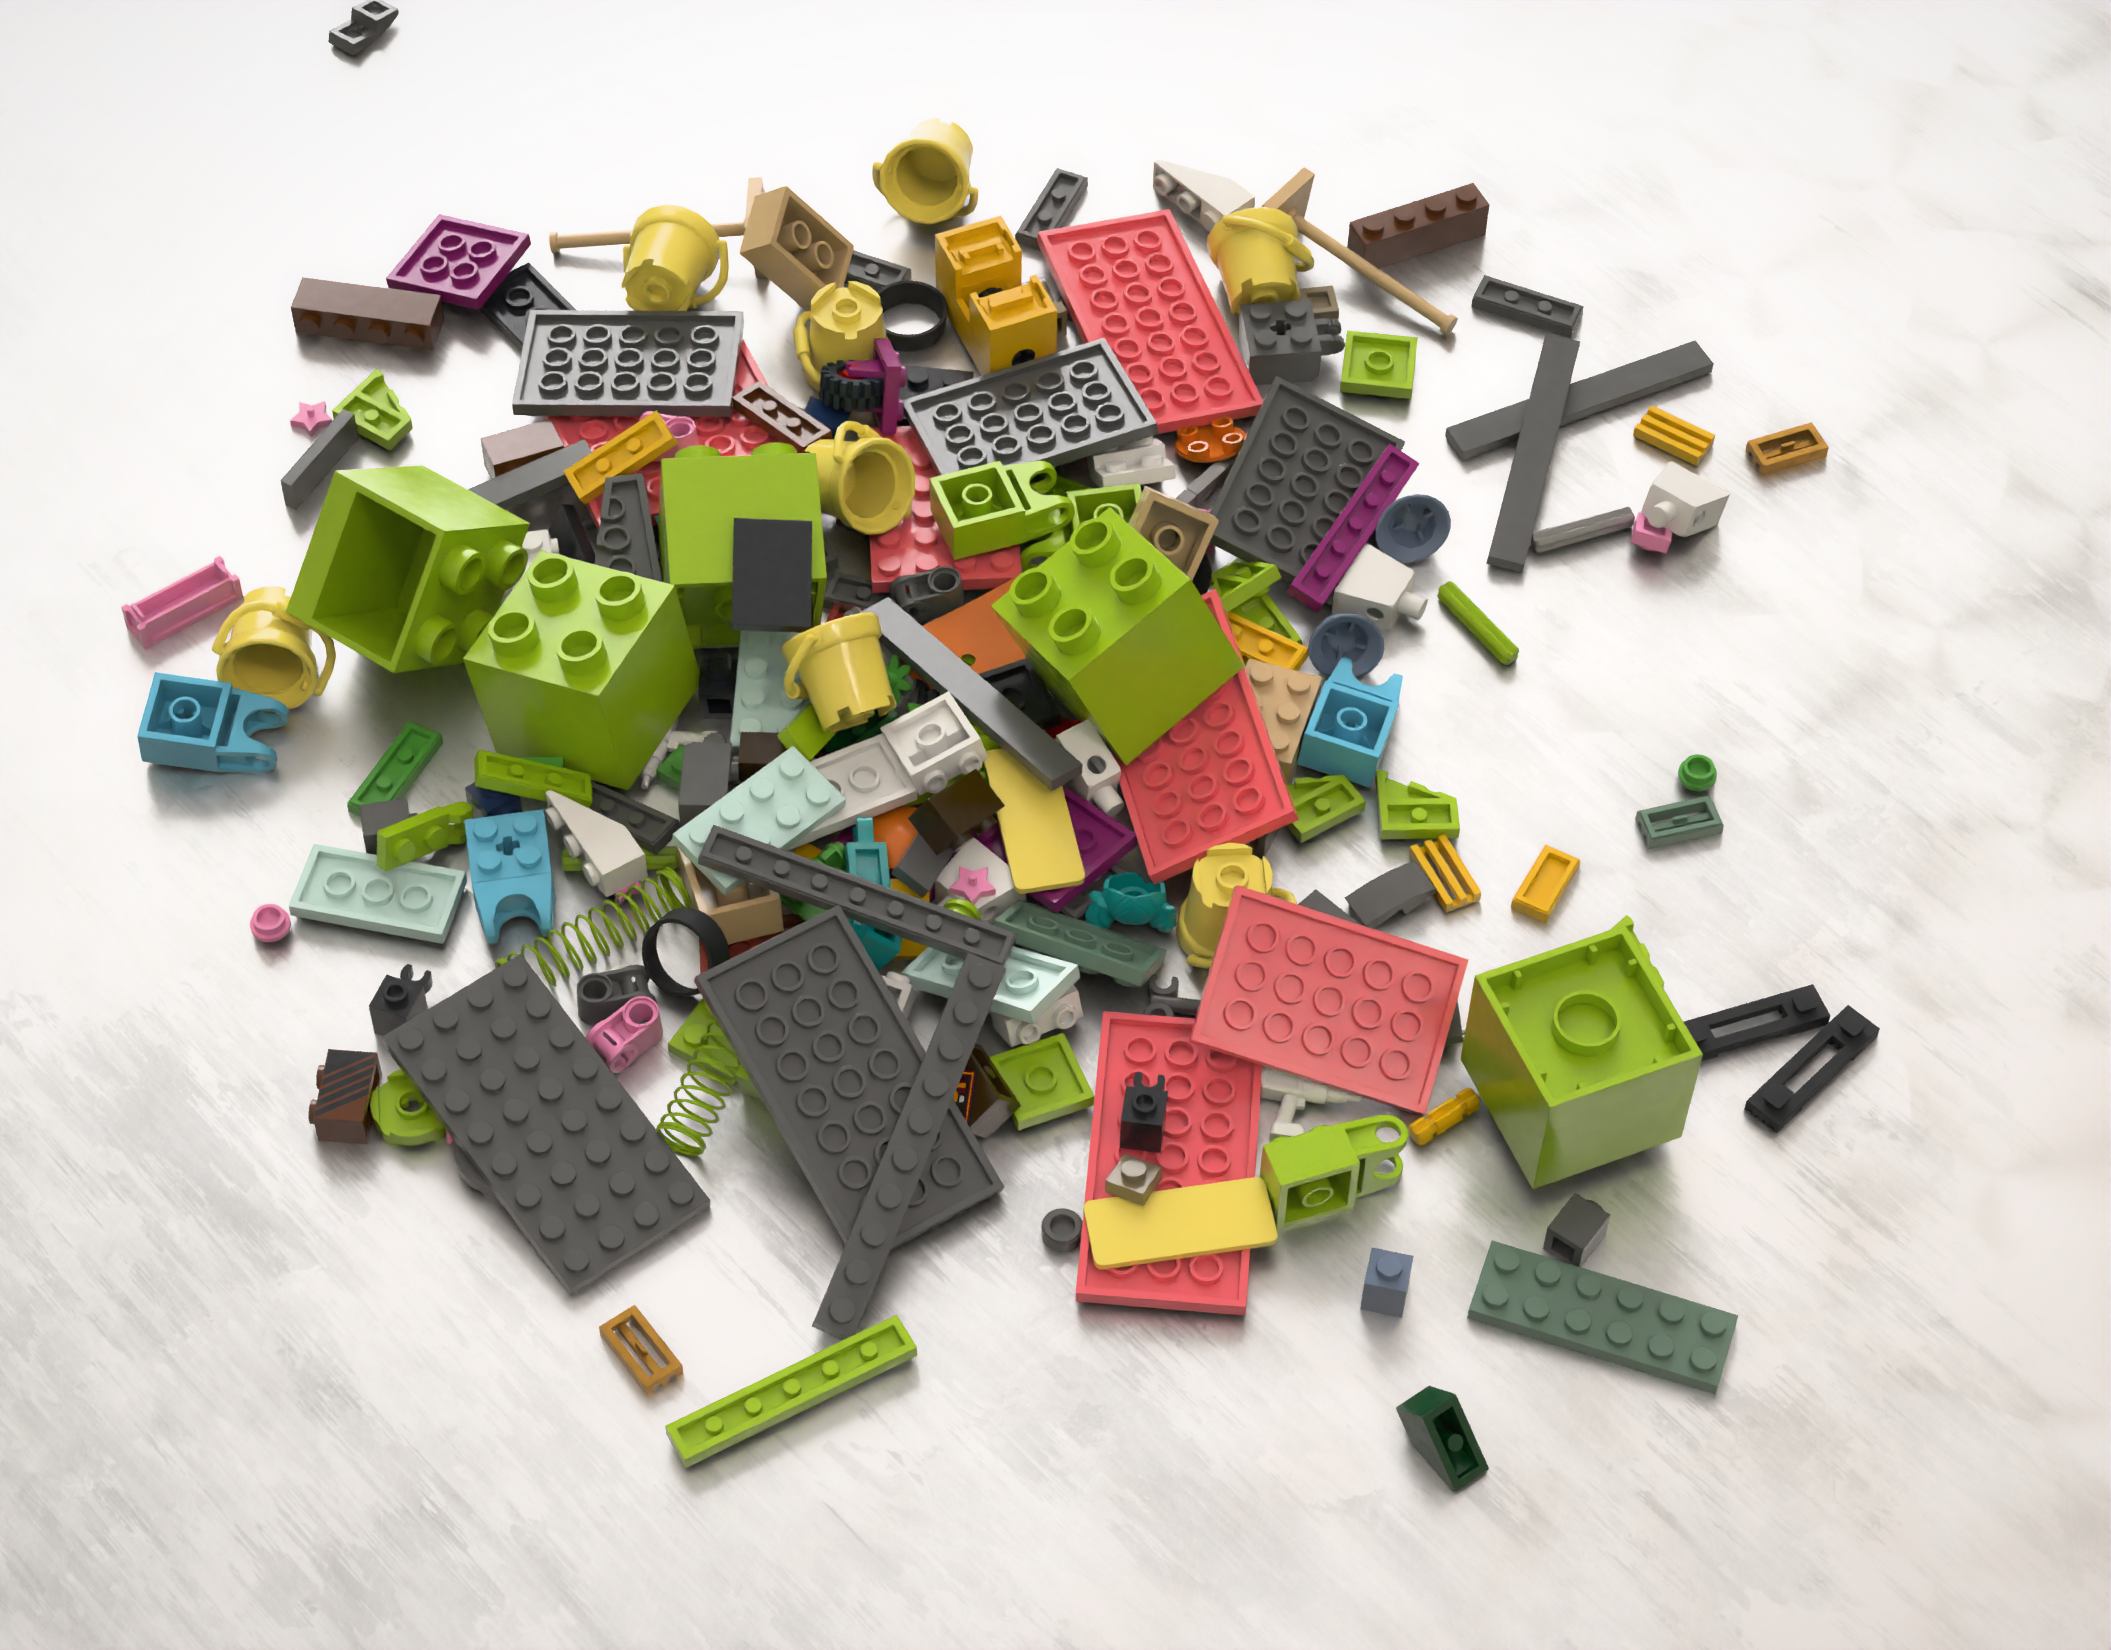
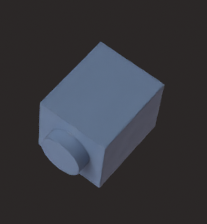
M1372 1247L1360 1309L1402 1318L1414 1256Z

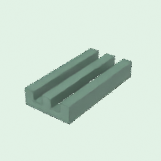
M1710 795L1639 810L1635 817L1637 825L1642 826V836L1647 837L1646 844L1648 849L1721 834L1724 827ZM1705 810L1707 811L1706 813H1701V814H1697V815H1692V816H1688V815H1687V814L1696 813V812H1701V811H1705ZM1673 818V820L1651 824V822Z

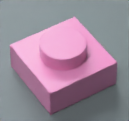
M1638 512L1633 524L1631 543L1637 544L1647 551H1659L1666 554L1671 543L1672 532L1664 527H1653L1647 517Z

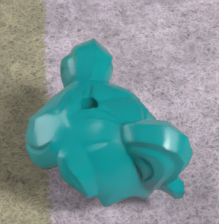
M1126 872L1119 875H1110L1104 882L1102 892L1092 891L1089 894L1092 902L1085 913L1087 923L1107 929L1114 920L1125 925H1144L1149 922L1152 928L1165 933H1170L1176 925V910L1174 906L1166 902L1164 882H1157L1155 885L1152 881L1146 883L1141 875L1134 872Z

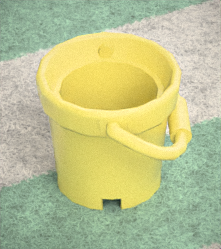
M932 118L919 123L907 138L902 139L886 154L883 163H873L872 180L875 188L900 216L915 223L935 224L948 220L951 217H964L974 212L978 204L979 190L976 187H972L970 181L973 144L969 135L960 125L951 122L949 125L945 122H939L940 118ZM970 195L968 205L963 207L967 196Z
M668 204L648 208L637 217L631 231L630 245L623 247L625 276L621 287L622 289L625 287L627 292L625 300L629 307L638 311H687V309H696L698 305L709 303L721 293L728 280V244L726 240H720L712 224L695 211L683 206ZM720 259L719 279L714 288L705 295L696 296L695 293L699 286L712 275Z
M1266 207L1243 209L1223 216L1222 220L1214 225L1207 237V250L1210 259L1220 272L1233 316L1235 312L1239 315L1240 304L1300 300L1297 271L1306 272L1313 269L1314 258L1311 256V251L1298 240V228L1290 215L1279 209ZM1295 256H1296L1301 262H1305V263H1296V258H1295Z
M848 281V288L842 287L837 289L836 282L828 284L818 290L811 300V311L803 312L797 318L796 327L793 328L797 359L803 365L802 371L808 384L816 391L820 392L821 370L824 365L827 366L829 362L836 364L837 360H843L845 363L849 360H873L874 339L887 338L881 299L879 294L870 286L857 281ZM811 319L810 337L808 339L805 323Z
M845 421L837 428L834 439H819L804 450L805 452L816 453L821 513L838 518L844 525L865 535L884 534L896 527L903 518L911 516L916 475L911 458L901 445L887 438H882L868 425H861L856 421ZM848 430H853L858 433L860 439L856 442L844 441L845 433Z
M278 586L261 587L249 591L244 596L243 604L240 606L238 604L237 609L230 613L219 630L212 646V652L219 655L216 666L217 680L232 683L233 688L276 699L290 710L301 706L312 695L321 696L333 673L336 661L335 645L331 637L286 612L291 597L285 595V588ZM233 627L230 639L228 642L225 643L227 636L231 628ZM312 630L322 639L327 655L319 680L316 656L313 653Z
M872 612L854 614L826 622L794 636L781 647V652L788 664L783 680L784 691L791 699H810L823 732L828 730L830 733L864 724L869 722L867 718L875 714V709H877L879 717L897 707L879 643V638L882 635L879 618ZM796 672L802 684L793 683Z
M1237 843L1215 845L1207 850L1206 857L1201 859L1200 862L1197 859L1194 863L1189 895L1180 907L1176 928L1181 948L1188 955L1186 959L1188 965L1210 970L1231 895L1236 885L1297 904L1292 892L1272 887L1273 872L1269 861L1264 856L1261 861L1257 856L1252 855L1251 847Z

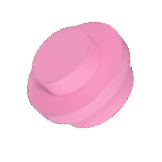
M275 904L260 906L255 910L250 920V929L253 936L262 942L278 941L284 938L291 928L288 913Z

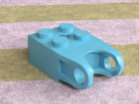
M1342 657L1329 679L1325 680L1305 731L1297 764L1329 775H1344L1350 782L1371 788L1376 770L1379 767L1391 735L1399 706L1403 676L1394 673L1381 685H1366L1354 677L1352 673L1353 659Z
M155 672L137 734L142 762L213 772L266 773L276 767L278 760L276 751L249 737L259 730L284 726L287 724L290 712L283 703L276 699L233 688L232 683ZM264 710H265V711H272V712H275L276 714H271V713H267V712H263V711H264ZM255 757H261L266 760L257 759Z
M544 809L464 820L476 911L478 912L487 945L497 944L501 926L507 920L518 916L534 920L543 937H548L550 929L554 930L556 898Z

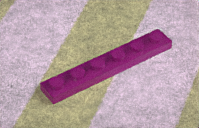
M1389 443L1291 583L1286 593L1318 613L1376 529L1383 511L1396 500L1420 463Z

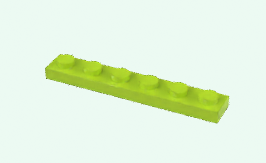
M896 1314L665 1425L666 1435L683 1465L687 1468L916 1357L917 1346Z

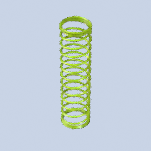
M665 867L661 871L656 872L655 880L644 878L641 888L631 885L628 895L617 893L615 903L610 900H604L601 910L591 907L588 912V918L584 915H577L575 926L569 922H564L561 927V933L550 929L548 941L542 937H537L534 942V948L523 944L521 955L525 959L524 949H530L536 955L539 966L547 981L556 987L555 976L539 953V940L549 947L559 971L565 978L569 979V969L561 955L552 945V933L557 934L563 940L565 949L574 966L583 972V963L575 948L565 936V926H570L575 930L587 958L596 964V954L586 937L579 930V918L584 919L589 924L593 937L603 954L610 956V948L605 938L592 922V911L598 912L603 917L606 929L618 948L623 949L624 943L621 935L605 913L606 903H609L616 909L624 931L632 941L636 942V931L628 917L619 907V896H623L629 901L637 923L644 933H647L650 929L649 923L641 909L632 900V889H637L642 893L645 905L655 923L658 919L653 913L649 902L659 919L662 918V915L654 901L645 892L646 881L655 886L659 900L667 913L670 910L662 895L665 897L671 910L682 907L692 908L689 892L679 875L672 868ZM659 874L663 888L658 884ZM669 880L674 884V886L681 894L685 906L679 901V899L675 895L669 883ZM637 912H638L639 915L641 916V918H642V920H643V922H644L646 928H645L644 925L642 924V922H641V920H640V918H639ZM624 920H625L626 923L628 924V926H629V928H630L632 934H631L630 931L628 930V928H627V926H626ZM611 928L613 929L614 933L616 934V936H617L619 942H618L617 939L615 938V936H614V934H613ZM509 952L507 959L500 957V959L496 960L495 967L498 968L511 960L512 955L516 957L519 954Z
M714 1016V1020L709 1021L706 1025L707 1033L700 1037L701 1046L693 1051L694 1060L687 1064L688 1073L683 1074L680 1078L681 1087H677L674 1091L675 1100L667 1104L668 1114H664L660 1118L661 1123L655 1129L673 1151L683 1155L699 1156L704 1153L706 1144L701 1137H709L713 1134L711 1127L707 1123H717L719 1121L718 1114L714 1110H722L726 1107L724 1100L720 1096H730L732 1089L727 1083L737 1082L734 1070H738L739 1066H731L733 1068L731 1069L727 1065L715 1061L718 1059L706 1049L720 1050L738 1059L734 1051L727 1049L713 1037V1035L725 1037L723 1032H710V1026L715 1022L720 1028ZM706 1036H710L711 1040L718 1046L704 1045V1039ZM703 1049L711 1059L697 1058L698 1051ZM696 1062L706 1073L691 1072V1065ZM700 1062L718 1065L731 1072L735 1079L722 1078L706 1069ZM693 1075L713 1079L724 1085L729 1092L722 1093L708 1088ZM690 1076L699 1086L684 1085V1079ZM684 1089L685 1093L693 1100L678 1099L677 1093ZM688 1089H695L710 1094L718 1099L722 1106H714L703 1102ZM677 1102L679 1107L687 1114L671 1112V1106ZM681 1102L702 1107L712 1113L716 1119L702 1118L688 1110ZM670 1116L675 1122H664V1120ZM675 1116L694 1120L705 1126L709 1133L697 1132L685 1126ZM661 1129H664L665 1133H666L670 1138H672L674 1141H676L677 1143H675V1142L671 1141L669 1138H667V1137L661 1132ZM667 1129L683 1133L693 1139L700 1147L681 1141Z

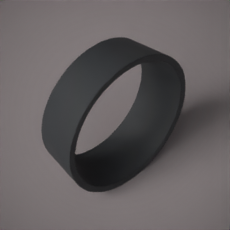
M899 281L889 284L877 292L881 299L883 313L895 305L915 303L930 308L940 319L939 323L933 328L918 334H899L885 328L886 336L889 338L894 350L903 352L924 350L934 345L941 338L945 328L948 305L943 294L935 287L919 281Z
M677 908L666 913L647 931L642 943V960L647 974L657 987L673 996L688 997L700 994L698 988L692 989L677 983L667 974L659 960L656 945L660 926L666 923H677L692 930L705 947L708 957V970L729 960L730 953L723 931L710 916L694 908Z

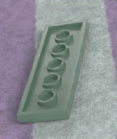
M1492 1240L1467 1318L1716 1395L1739 1315Z

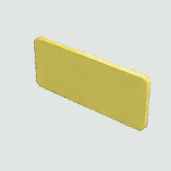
M1003 748L986 751L989 759L985 760L983 764L988 784L1005 805L996 814L1015 891L1019 894L1081 885L1085 880V872L1063 787L1060 786L1051 791Z
M1260 1177L1153 1191L1143 1206L1120 1197L1089 1200L1084 1204L1083 1209L1095 1267L1101 1270L1272 1246L1277 1242L1278 1236L1267 1187L1264 1180Z

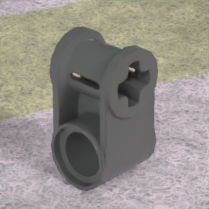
M942 566L913 575H903L892 581L889 587L890 595L896 600L897 605L918 623L939 618L965 605L961 575L958 570L949 566ZM906 586H908L910 592L906 593L905 590ZM913 607L914 614H911L909 608Z
M629 965L621 969L584 975L577 983V1006L580 1019L588 1025L595 1026L624 1006L630 999L638 996L650 997L657 1003L655 996L650 993L648 987L650 977L645 967L642 965Z

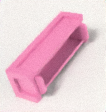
M218 556L214 558L213 563L130 606L126 604L121 609L126 627L146 650L244 598L239 577L236 574L231 575L225 567L224 559Z

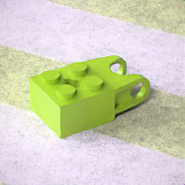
M1001 461L929 478L930 511L953 559L957 560L1025 543L1065 527L1075 514L1072 501L1068 497L1060 495H1044L1057 482V473L1054 466L1045 461L1003 466ZM1048 473L1044 480L1030 483L1037 474ZM1065 508V511L1060 516L1055 518L1048 517L1051 511Z
M1140 483L1066 492V497L1072 501L1075 508L1074 517L1065 527L1032 539L1043 541L1036 542L1021 553L1022 569L1026 571L1041 565L1032 564L1029 561L1035 557L1049 558L1070 541L1073 531L1080 524L1089 519L1097 518L1109 507L1129 524L1142 494ZM1065 508L1051 511L1048 517L1055 518L1060 516L1065 511Z
M1377 1115L1331 1126L1320 1125L1312 1128L1307 1133L1292 1137H1278L1268 1144H1264L1260 1178L1264 1180L1267 1187L1276 1229L1279 1230L1354 1208L1356 1198L1395 1184L1402 1176L1404 1166L1399 1152L1405 1148L1408 1140V1129L1404 1122L1392 1115ZM1389 1127L1396 1130L1400 1137L1396 1141L1385 1143L1378 1139L1376 1132L1381 1128ZM1386 1159L1395 1166V1169L1388 1174H1380L1375 1171V1168Z

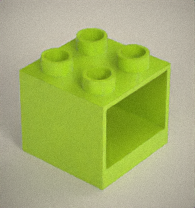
M774 442L756 447L751 452V455L720 456V452L716 448L696 445L679 450L674 458L661 459L658 516L662 582L675 585L693 649L739 647L741 631L731 630L734 518L812 521L811 628L819 626L821 624L827 573L816 453H797L796 448L790 444Z
M424 465L335 471L286 612L393 673L464 663L463 658L498 611L505 591L512 588L520 580L526 569L528 553L522 548V544L530 523Z
M1110 507L1097 518L1089 519L1080 524L1073 531L1070 541L1038 567L1021 573L1011 584L1010 590L991 605L1047 689L1079 721L1088 720L1097 730L1107 748L1125 765H1128L1245 667L1192 580Z
M540 551L463 658L496 753L511 757H563L566 769L591 774V780L628 791L698 688L700 671L675 585L545 551Z
M1626 925L1475 975L1460 1060L1532 1189L1682 1137L1703 1054Z

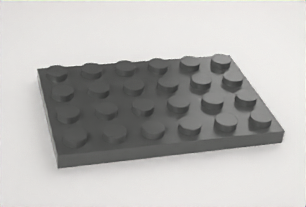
M530 310L512 399L513 415L641 417L647 411L657 410L660 414L676 417H732V397L735 395L745 323L744 311Z
M1105 338L902 400L903 413L938 476L1001 461L1003 466L1045 461L1055 467L1158 434L1156 420Z
M1276 376L1209 513L1219 520L1209 543L1247 563L1258 561L1275 564L1281 575L1280 579L1291 584L1388 444L1390 443L1402 451L1405 441ZM1334 590L1326 600V603L1330 605L1333 603Z

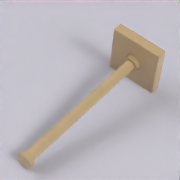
M1303 167L1262 204V207L1279 209L1290 215L1297 225L1298 232L1440 327L1439 331L1445 336L1455 327L1458 321L1456 316L1453 314L1446 315L1304 219L1315 174L1307 168Z
M762 177L748 178L746 213L743 222L712 224L719 238L744 236L755 195L765 192ZM632 230L559 235L557 231L550 232L549 247L551 253H559L560 249L630 244L629 239ZM754 267L756 278L766 277Z

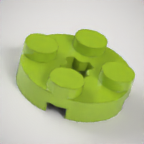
M401 1069L387 1076L388 1081L380 1089H378V1086L376 1087L370 1102L371 1114L375 1127L382 1134L386 1143L412 1146L424 1144L432 1140H441L446 1136L445 1127L435 1118L436 1115ZM417 1100L418 1105L422 1106L421 1109L415 1112H408L402 1109L409 1107V1101Z

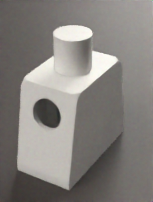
M1670 461L1652 482L1641 513L1647 517L1653 527H1664L1678 536L1688 537L1718 525L1730 494Z
M1365 543L1334 590L1332 615L1341 613L1357 614L1369 619L1378 628L1387 630L1392 628L1401 613L1420 620L1426 610L1428 599L1413 594L1415 573L1412 569Z
M1085 720L1056 735L1055 741L1083 764L1082 774L1063 785L1095 807H1099L1101 811L1110 817L1121 812L1125 807V803L1117 793L1121 769L1094 726L1088 720Z
M975 838L958 851L943 868L935 881V900L939 906L943 907L950 899H965L961 896L949 894V887L959 880V866L971 871L988 867L987 881L996 889V895L981 897L974 906L980 913L981 921L989 924L994 923L997 917L1019 899L1026 901V893L1019 894L1014 889L1009 865Z

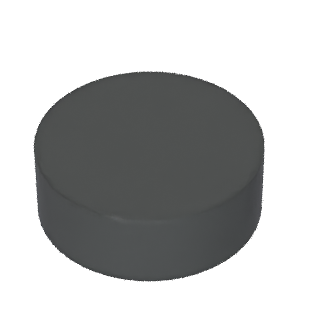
M1065 1208L1050 1211L1043 1218L1041 1224V1237L1044 1244L1057 1252H1068L1078 1247L1081 1243L1083 1223L1081 1217L1076 1212Z

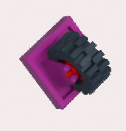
M875 338L873 360H849L846 363L843 360H837L836 364L833 362L827 363V366L824 365L821 370L820 401L824 402L826 406L833 405V409L836 410L845 408L846 412H872L881 434H896L897 421H902L903 401L899 399L900 387H905L906 368L900 364L899 352L894 351L889 338Z

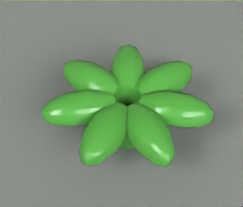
M893 655L889 666L887 664L885 666L892 693L898 705L901 702L900 690L909 691L912 689V685L903 679L911 671V666L903 665L900 667L899 657Z

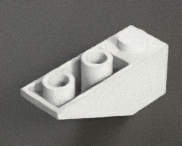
M1156 159L1153 163L1152 187L1159 194L1167 197L1179 206L1184 213L1189 214L1201 223L1209 232L1216 223L1222 220L1223 216L1243 209L1255 208L1256 196L1232 178Z
M552 790L545 792L548 809L544 810L546 820L553 831L560 830L563 834V842L569 855L573 859L579 857L583 863V873L592 887L598 885L605 897H608L648 877L645 854L624 825Z

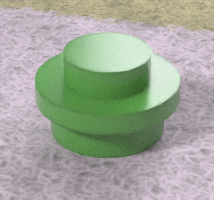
M1691 755L1679 766L1678 779L1689 790L1705 791L1710 789L1716 782L1717 770L1714 763L1704 755Z

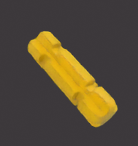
M1472 1088L1463 1089L1455 1095L1457 1099L1450 1098L1425 1114L1426 1119L1421 1117L1411 1123L1408 1131L1410 1138L1417 1145H1424L1434 1139L1432 1134L1440 1135L1464 1119L1463 1114L1468 1116L1478 1110L1481 1100Z

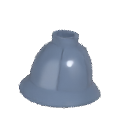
M1425 494L1407 495L1397 499L1383 511L1376 526L1378 548L1381 552L1400 563H1412L1428 558L1448 538L1451 529L1449 511L1437 498Z
M1341 613L1330 615L1326 619L1324 618L1311 635L1308 645V655L1312 664L1319 672L1328 677L1331 676L1342 657L1353 659L1352 673L1355 678L1361 677L1371 672L1379 664L1384 653V638L1375 623L1357 614Z

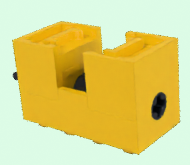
M1001 215L935 234L936 289L945 297L948 305L947 316L981 376L1057 352V309L1036 274L1029 276V284L1022 285V250Z

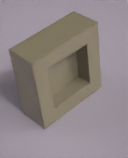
M1333 285L1299 289L1300 300L1311 299L1315 319L1335 318V320L1339 321V307Z
M1124 1154L1105 1180V1191L1143 1206L1162 1180V1167Z

